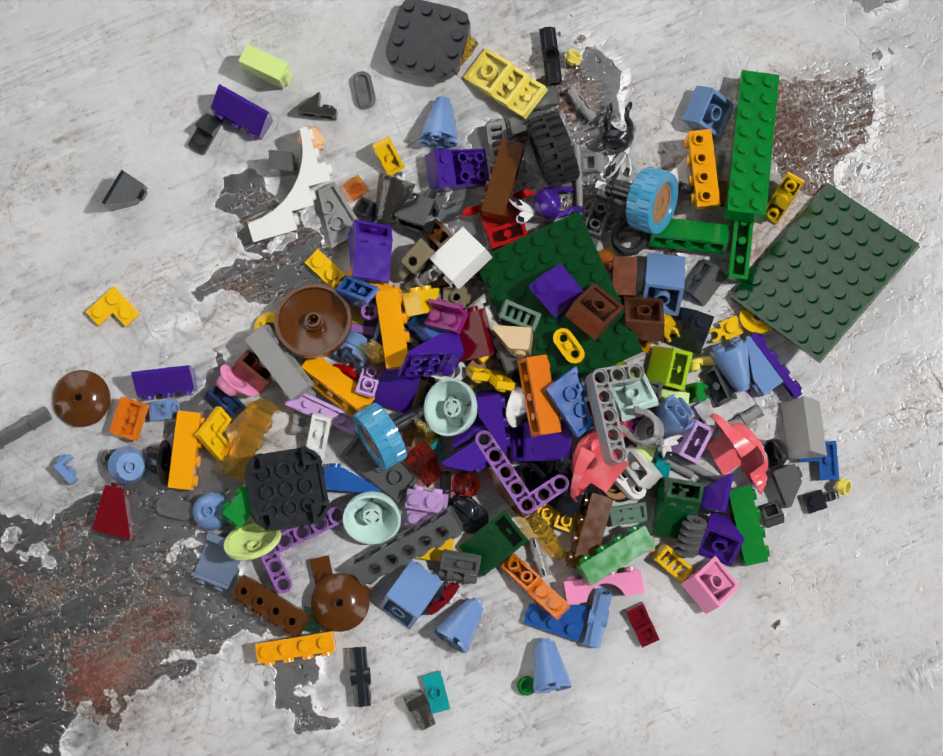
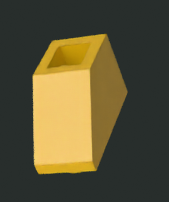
M431 285L410 288L409 293L402 294L406 317L429 313L432 306L428 303L429 298L435 300L438 298L439 288L431 289Z

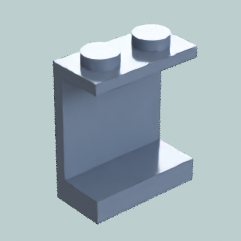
M208 532L205 538L207 542L196 570L192 572L191 576L196 577L194 580L201 584L209 582L214 584L212 588L224 591V589H230L240 560L232 559L226 554L224 550L225 537Z

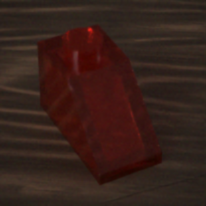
M423 440L408 452L404 461L428 488L440 478L441 472L437 454Z

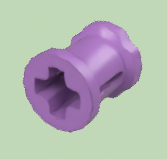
M369 302L362 306L360 310V317L364 321H373L378 315V309L374 303ZM365 308L368 309V310H369L370 308L373 309V312H372V315H373V316H371L370 314H369L368 316H366V315H365V312H366Z

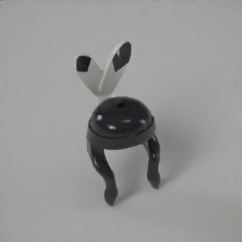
M631 101L625 106L624 120L626 122V131H620L611 124L610 116L613 111V104L609 103L607 106L602 143L611 151L621 152L606 171V177L608 178L614 175L620 166L625 177H629L632 172L628 153L634 140L636 127L629 117L630 110L632 109Z

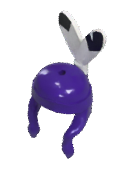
M572 186L544 187L535 195L534 208L516 197L509 198L513 206L523 211L516 217V221L520 224L527 222L532 216L559 220L569 216L574 211L583 212L584 210L581 206H571L560 211L561 201L558 192L571 193L575 190Z

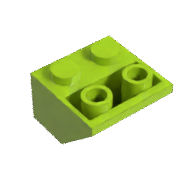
M653 346L646 374L648 380L663 382L662 388L683 392L693 353L675 348Z

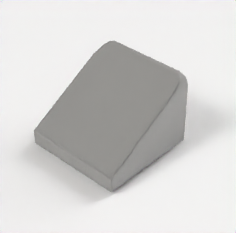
M599 152L581 154L582 173H604V154Z

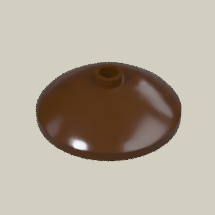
M76 370L66 374L59 380L53 392V406L57 415L65 423L75 427H88L98 423L108 412L111 402L107 383L98 374L88 370ZM78 394L82 395V399L80 401L76 400V396Z
M331 574L323 578L316 585L311 597L312 612L316 620L323 627L331 631L344 632L357 627L368 613L369 595L365 586L362 587L358 579L350 574ZM337 599H341L343 601L342 606L336 605Z

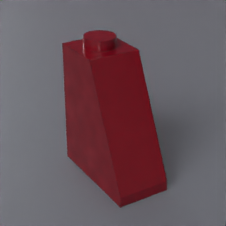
M477 305L466 308L469 315L459 335L464 350L460 362L496 353L485 307L478 309Z
M113 482L111 486L105 485L92 530L133 540L134 535L127 490L122 489L123 485Z

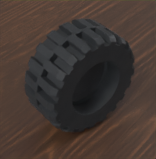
M550 111L528 119L526 130L546 185L549 188H556L577 180L580 176L579 166L566 127L558 112Z

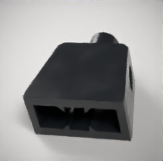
M427 189L423 196L412 193L394 214L399 225L430 236L440 212L434 200L437 193L432 189Z

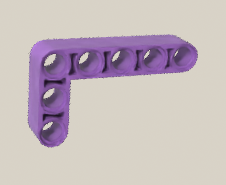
M480 431L476 435L475 441L522 513L530 514L568 488V479L564 475H557L532 492H529L491 433ZM483 434L490 437L487 445L479 443V437ZM492 451H498L501 454L500 459L496 462L491 461L489 458ZM503 467L511 469V475L508 478H503L500 475ZM562 478L565 480L566 485L563 489L555 487L554 482L556 479ZM518 483L522 486L520 494H513L511 492L513 484ZM541 489L548 490L549 498L541 500L538 497V492ZM524 500L532 501L533 507L531 510L525 511L522 509V502Z
M334 507L328 510L327 515L323 519L325 527L321 530L317 529L315 524L303 526L308 531L305 538H301L298 535V530L301 527L281 532V537L287 535L290 538L289 545L283 546L279 541L271 554L261 557L271 581L279 593L291 591L294 585L280 553L343 524V518L338 522L333 519V513L337 510L344 514L343 508ZM274 561L279 562L281 565V569L278 572H274L271 569V564ZM282 579H286L289 582V587L286 590L281 589L279 586V582Z

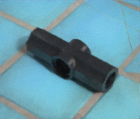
M544 27L539 29L546 86H557L563 82L555 27ZM553 53L556 58L549 60L546 58V55Z
M367 647L350 648L351 686H353L354 707L371 706L370 667H368Z

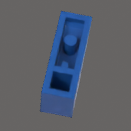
M347 275L335 290L344 296L349 305L360 308L368 304L380 288Z
M329 463V467L324 466L326 489L329 491L358 493L377 491L382 493L381 489L347 469L341 468V464Z

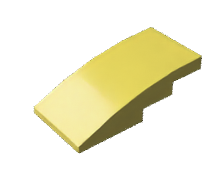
M487 48L483 50L463 76L466 81L525 120L548 91L546 86L532 79L529 74L515 67L512 62Z

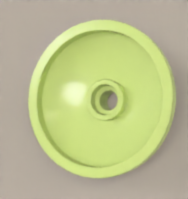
M253 521L245 523L238 531L234 529L226 537L224 550L232 559L240 561L258 559L276 547L281 539V530L274 532L258 529Z

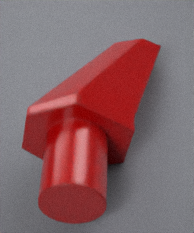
M338 363L333 365L355 382L360 377L354 371L355 367Z

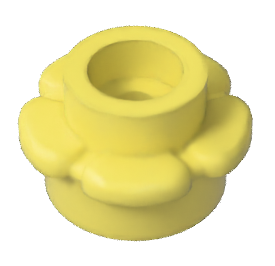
M570 49L568 53L564 54L565 61L570 66L581 64L582 55L578 51Z
M841 477L840 480L836 481L835 491L838 492L839 496L850 493L852 487L850 480Z

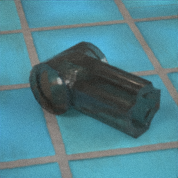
M421 689L403 697L409 712H412L421 731L436 724Z

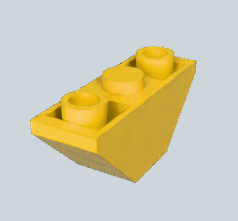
M787 172L767 203L765 218L777 225L805 181Z

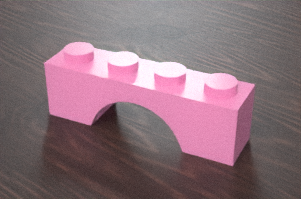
M636 567L624 568V572L617 573V571H614L592 586H587L583 578L579 579L578 575L567 577V581H563L566 602L569 605L587 602L591 590L604 583L615 585L624 596L644 593L641 570H636Z

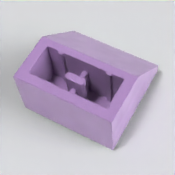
M691 418V421L694 420L693 427L689 430L667 436L666 439L675 435H682L684 437L683 441L671 446L672 452L697 464L715 429Z

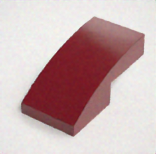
M643 602L625 609L642 648L660 640Z

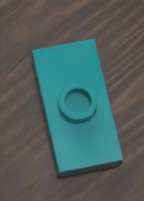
M441 671L422 675L431 713L434 714L451 709Z

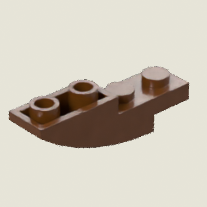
M492 451L489 455L490 460L494 462L498 461L501 457L498 451ZM503 467L500 475L503 478H508L511 475V469ZM487 468L488 475L496 490L511 509L522 518L530 515L520 511L493 468ZM515 483L511 486L513 494L521 493L522 486ZM524 500L522 502L523 510L529 511L532 509L533 503L531 500Z

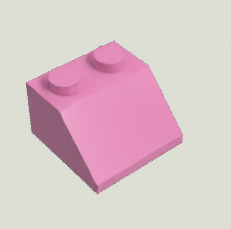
M716 556L693 572L681 584L705 614L720 607L739 587V584Z

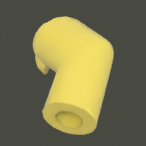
M700 356L691 359L690 370L698 372L700 366H714V361L711 356Z

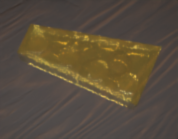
M263 398L248 404L245 410L247 416L244 421L240 422L237 428L239 432L237 438H233L229 448L231 451L229 456L226 455L221 463L224 466L221 472L241 482L245 480L244 470L248 461L254 455H257L256 451H259L265 442V437L263 436L269 432L274 424L271 419L276 413L279 414L282 407Z

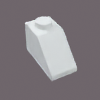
M630 445L626 449L627 457L625 461L629 465L625 469L639 487L650 489L662 477V474L648 458Z

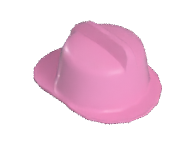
M222 365L220 367L221 375L215 384L229 396H239L243 393L252 397L259 394L255 388L232 371L233 367L229 365Z

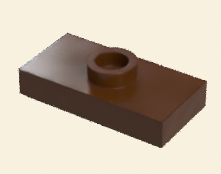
M329 555L310 559L316 586L323 578L333 574Z

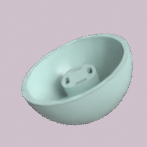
M455 378L438 381L432 386L425 398L424 415L427 424L434 432L443 436H455L465 432L475 421L478 412L477 398L473 390L466 383Z
M367 491L356 495L347 504L343 514V524L347 533L355 540L365 544H380L396 535L400 528L401 516L398 506L389 496L377 491Z

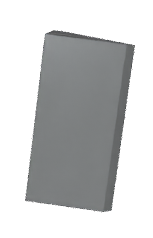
M802 396L781 404L788 459L827 457L820 401Z

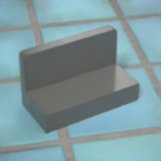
M703 258L685 282L684 292L695 297L700 304L705 306L724 281L726 275L716 264Z

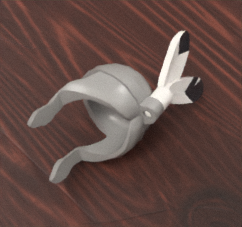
M633 406L636 413L643 414L645 417L638 422L634 435L625 425H620L621 430L630 441L640 446H661L662 457L665 460H669L672 455L671 446L682 442L684 437L682 435H675L663 439L665 430L661 419L650 410Z

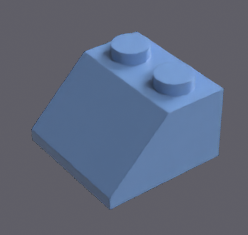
M696 85L682 120L696 130L711 129L712 136L720 139L734 104L714 88Z

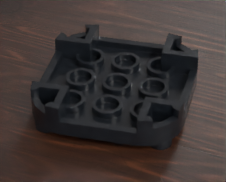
M405 0L396 14L386 46V57L389 65L395 72L400 74L401 72H407L436 79L438 83H444L445 80L451 79L455 75L457 76L460 71V63L468 37L471 35L468 14L458 8L424 0Z
M300 446L295 449L264 454L259 453L248 461L244 470V478L251 517L258 529L274 532L313 525L325 518L330 508V500H328L323 473V461L321 456L314 450Z

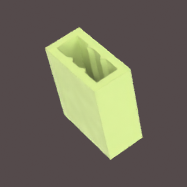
M248 44L246 45L239 59L243 71L283 90L286 85H290L293 75H291L292 72L288 63Z

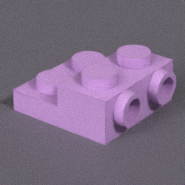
M413 485V489H407L405 508L408 509L405 527L411 528L447 508L449 494H443L442 489L431 488V492L424 491L425 487ZM439 527L437 528V530L444 531V528Z

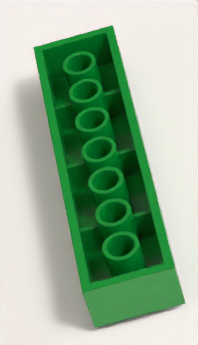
M742 70L740 73L736 95L724 219L762 224L766 216L780 75Z

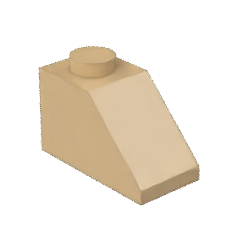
M493 325L494 336L511 355L517 358L531 357L532 328Z

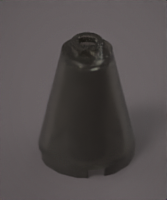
M379 173L375 220L379 224L393 225L396 220L394 214L411 195L415 184L388 174Z

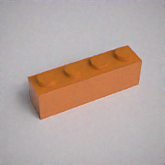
M547 355L517 360L531 437L561 432V421L558 417L557 408L544 390L553 382Z

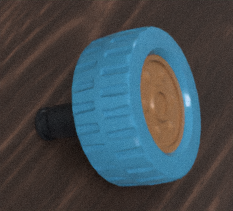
M647 167L638 173L631 187L618 183L614 184V182L607 183L605 195L627 202L626 218L630 227L645 233L659 234L667 227L674 214L678 199V182L676 176L671 172Z
M372 403L356 412L352 420L357 434L369 455L381 469L386 470L407 457V450L400 433L419 423L421 419H425V412L420 405H417L416 408L410 409L391 420L379 404Z

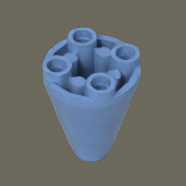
M439 96L433 102L421 131L420 145L435 148V150H445L457 146L458 136L451 100L448 97Z
M738 336L730 339V343L724 345L718 343L711 346L710 356L730 386L735 389V392H742L750 388V370L747 341L742 340Z

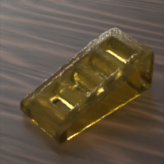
M418 418L414 420L417 435L429 446H432L440 438V434L434 432L426 422Z

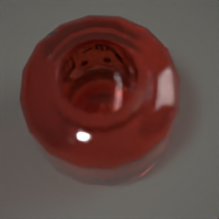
M469 472L457 473L452 480L453 492L459 497L475 496L480 489L478 476Z

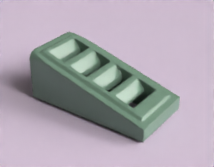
M504 299L497 318L520 327L532 328V331L535 332L541 313ZM508 306H511L509 315L505 316ZM519 309L516 319H512L515 310ZM524 311L526 312V316L522 323L520 322V319ZM532 314L534 315V317L529 326L527 325V322L529 320L530 315Z

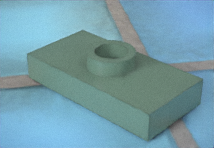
M640 502L611 507L609 514L611 527L649 521L647 503Z

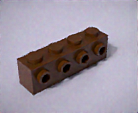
M502 139L501 144L496 146L495 156L497 158L495 163L492 162L491 179L486 181L484 191L487 193L485 198L481 199L479 209H482L483 216L505 221L510 205L509 198L512 197L525 152L524 144Z
M586 491V495L581 500V513L576 518V531L571 536V549L565 557L566 566L577 569L575 565L579 563L578 559L586 554L593 555L596 553L595 549L601 546L613 503L612 498Z
M247 575L242 576L231 594L236 597L235 601L244 607L246 604L252 607L251 612L260 617L263 614L268 618L267 622L275 627L277 625L284 628L283 632L291 637L294 635L300 636L312 615Z

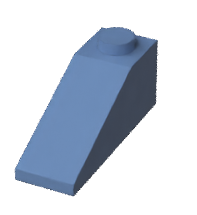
M748 335L743 340H746L748 345L750 381L753 384L751 387L757 395L764 396L784 381Z

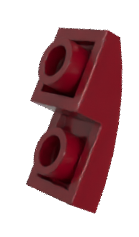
M452 581L443 586L444 591L441 593L444 599L441 601L439 597L430 602L431 607L428 610L431 615L442 609L454 597L460 587L459 583L454 584Z

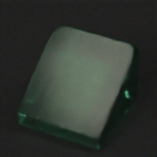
M305 606L304 611L312 615L303 631L320 633L322 625L314 617L312 608Z

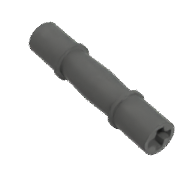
M44 406L0 432V449H4L5 445L21 438L31 430L35 431L36 428L52 420L53 418L49 410Z

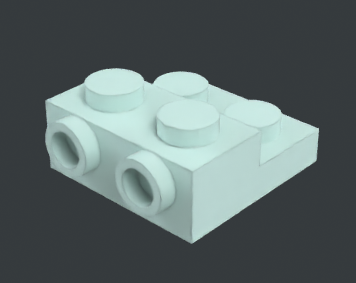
M646 374L634 384L612 388L618 417L621 418L622 422L641 416V414L634 411L633 406L648 409L659 405Z

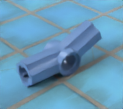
M596 588L592 607L589 608L586 623L588 625L584 645L596 648L601 647L604 628L607 626L609 617L608 609L612 599V592L606 588Z

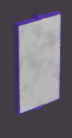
M747 389L742 392H735L737 395L736 400L718 408L711 396L692 407L699 417L698 421L716 430L718 427L714 424L715 420L710 417L711 414H718L729 422L739 416V413L746 412L757 405V403L750 394L751 390Z

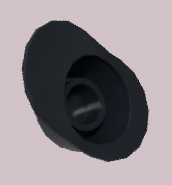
M163 440L159 445L147 448L146 465L152 473L158 474L161 483L166 487L168 486L171 465V446L167 440Z
M525 462L521 465L517 474L522 477L529 492L547 482L546 464Z
M457 494L451 498L450 506H452L463 523V531L466 533L475 534L489 522L487 511L467 494Z

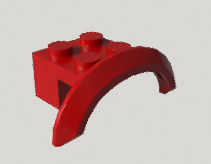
M524 189L512 194V197L521 200L535 193L534 191ZM511 202L505 221L483 216L482 209H479L480 205L467 207L462 213V217L480 213L491 250L505 246L528 235L525 224H520L516 221V217L520 212Z

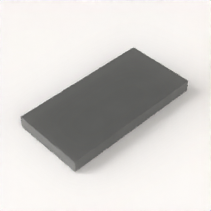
M358 434L340 454L342 459L398 504L406 497L407 489H412L413 485L423 475L405 459L386 470L381 469L367 452Z

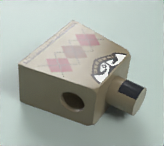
M420 239L402 258L401 262L405 266L398 274L406 281L412 274L423 273L433 263L429 258L437 250L428 241Z

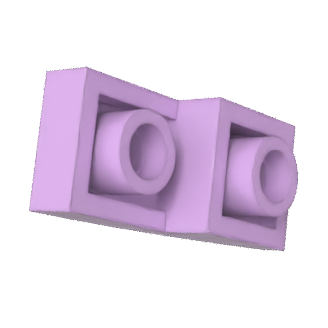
M364 363L355 393L374 398L383 368Z

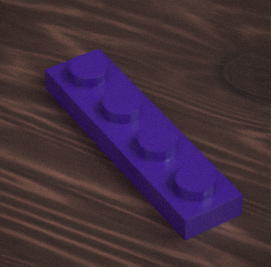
M756 332L750 336L784 381L781 384L792 399H797L803 394L801 392V385L796 380L793 381L789 376L791 374L785 365L779 363L777 360L779 357L776 352L766 346L767 341L763 335H758Z

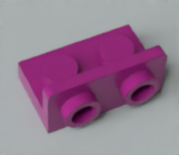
M429 298L428 303L432 307L424 324L430 328L460 335L469 315L463 309V305L457 302L447 303L441 298L436 300Z

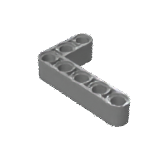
M638 363L599 368L588 374L585 379L604 463L608 466H615L623 462L627 457L612 388L631 385L642 379L644 369ZM630 371H632V372L634 373L635 378L632 377V375L630 374ZM612 373L617 376V380L613 378ZM595 376L599 378L600 383L595 380ZM599 395L603 397L604 402L600 400ZM603 414L607 415L608 421L604 419ZM608 433L612 435L613 440L609 439ZM612 452L617 455V460L613 457Z

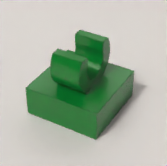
M703 382L685 385L686 392L690 393L689 404L702 402L709 398V395H704V388H708V385L703 384Z

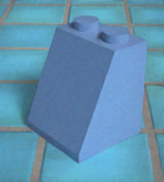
M647 252L641 297L663 299L664 314L678 316L685 286V257Z
M411 560L387 593L379 608L410 630L443 582L436 574L425 570L422 564Z

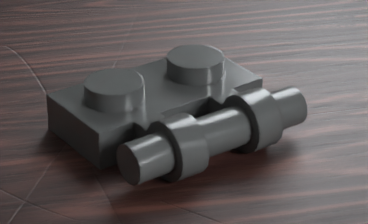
M443 549L440 569L442 570H439L438 577L445 578L446 581L457 580L463 581V584H476L482 556Z

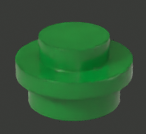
M523 676L517 682V689L522 695L528 696L534 693L533 678L530 676Z

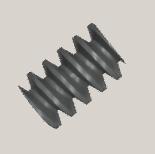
M687 515L686 518L688 520L682 521L684 527L680 528L679 540L676 541L678 547L674 548V552L686 558H694L699 554L707 522L699 516Z

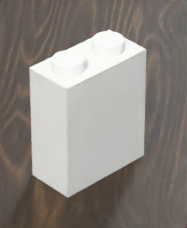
M462 227L429 259L434 263L432 268L439 275L443 273L445 275L443 279L450 286L454 284L460 289L492 256Z

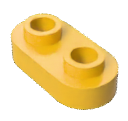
M558 329L553 335L554 343L568 362L572 364L580 363L585 357L584 349L568 329ZM562 335L567 336V340L565 342H561L560 337ZM578 351V357L573 358L572 352Z

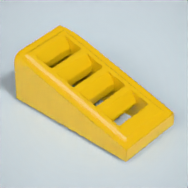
M664 542L651 555L657 563L680 583H683L694 570L692 566ZM673 555L672 560L666 565L665 563ZM679 560L680 563L675 567L674 570H672L671 568H672V567L677 563V561ZM683 566H685L686 568H685V569L683 570V572L678 576L677 573L680 571V569H681Z

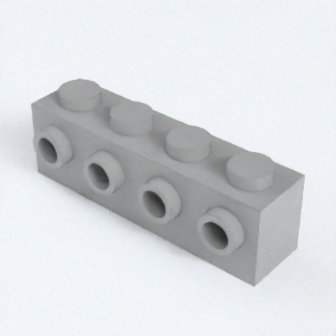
M261 325L245 339L249 350L258 356L260 364L271 373L272 380L280 385L283 389L282 393L286 398L297 400L315 385L290 351L282 345L270 325Z

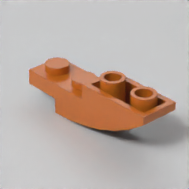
M515 553L501 565V568L555 620H558L570 608L569 603L547 585L541 576Z

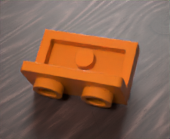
M121 396L109 433L138 441L149 405Z

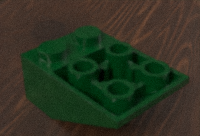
M661 477L658 483L651 535L679 539L680 528L684 527L682 521L688 520L686 518L687 515L697 516L702 503L704 483Z
M504 510L459 547L464 553L482 556L479 573L485 576L529 540Z

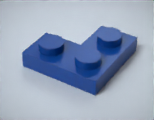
M825 441L827 457L798 459V463L817 461L819 480L839 479L836 441Z

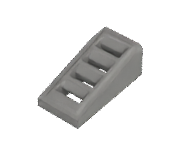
M505 121L486 123L491 163L495 162L497 158L493 154L496 148H493V145L501 144L502 140H492V137L502 136L504 140H507ZM491 129H502V131L491 132Z

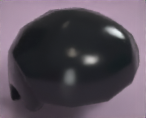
M772 438L766 440V443L762 445L767 454L768 468L774 469L784 465L788 457L786 445L780 439Z

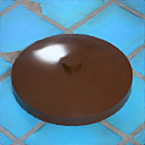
M307 284L292 290L282 299L275 313V330L282 345L291 353L303 358H321L332 354L345 343L352 328V314L344 296L339 294L334 288L323 284Z

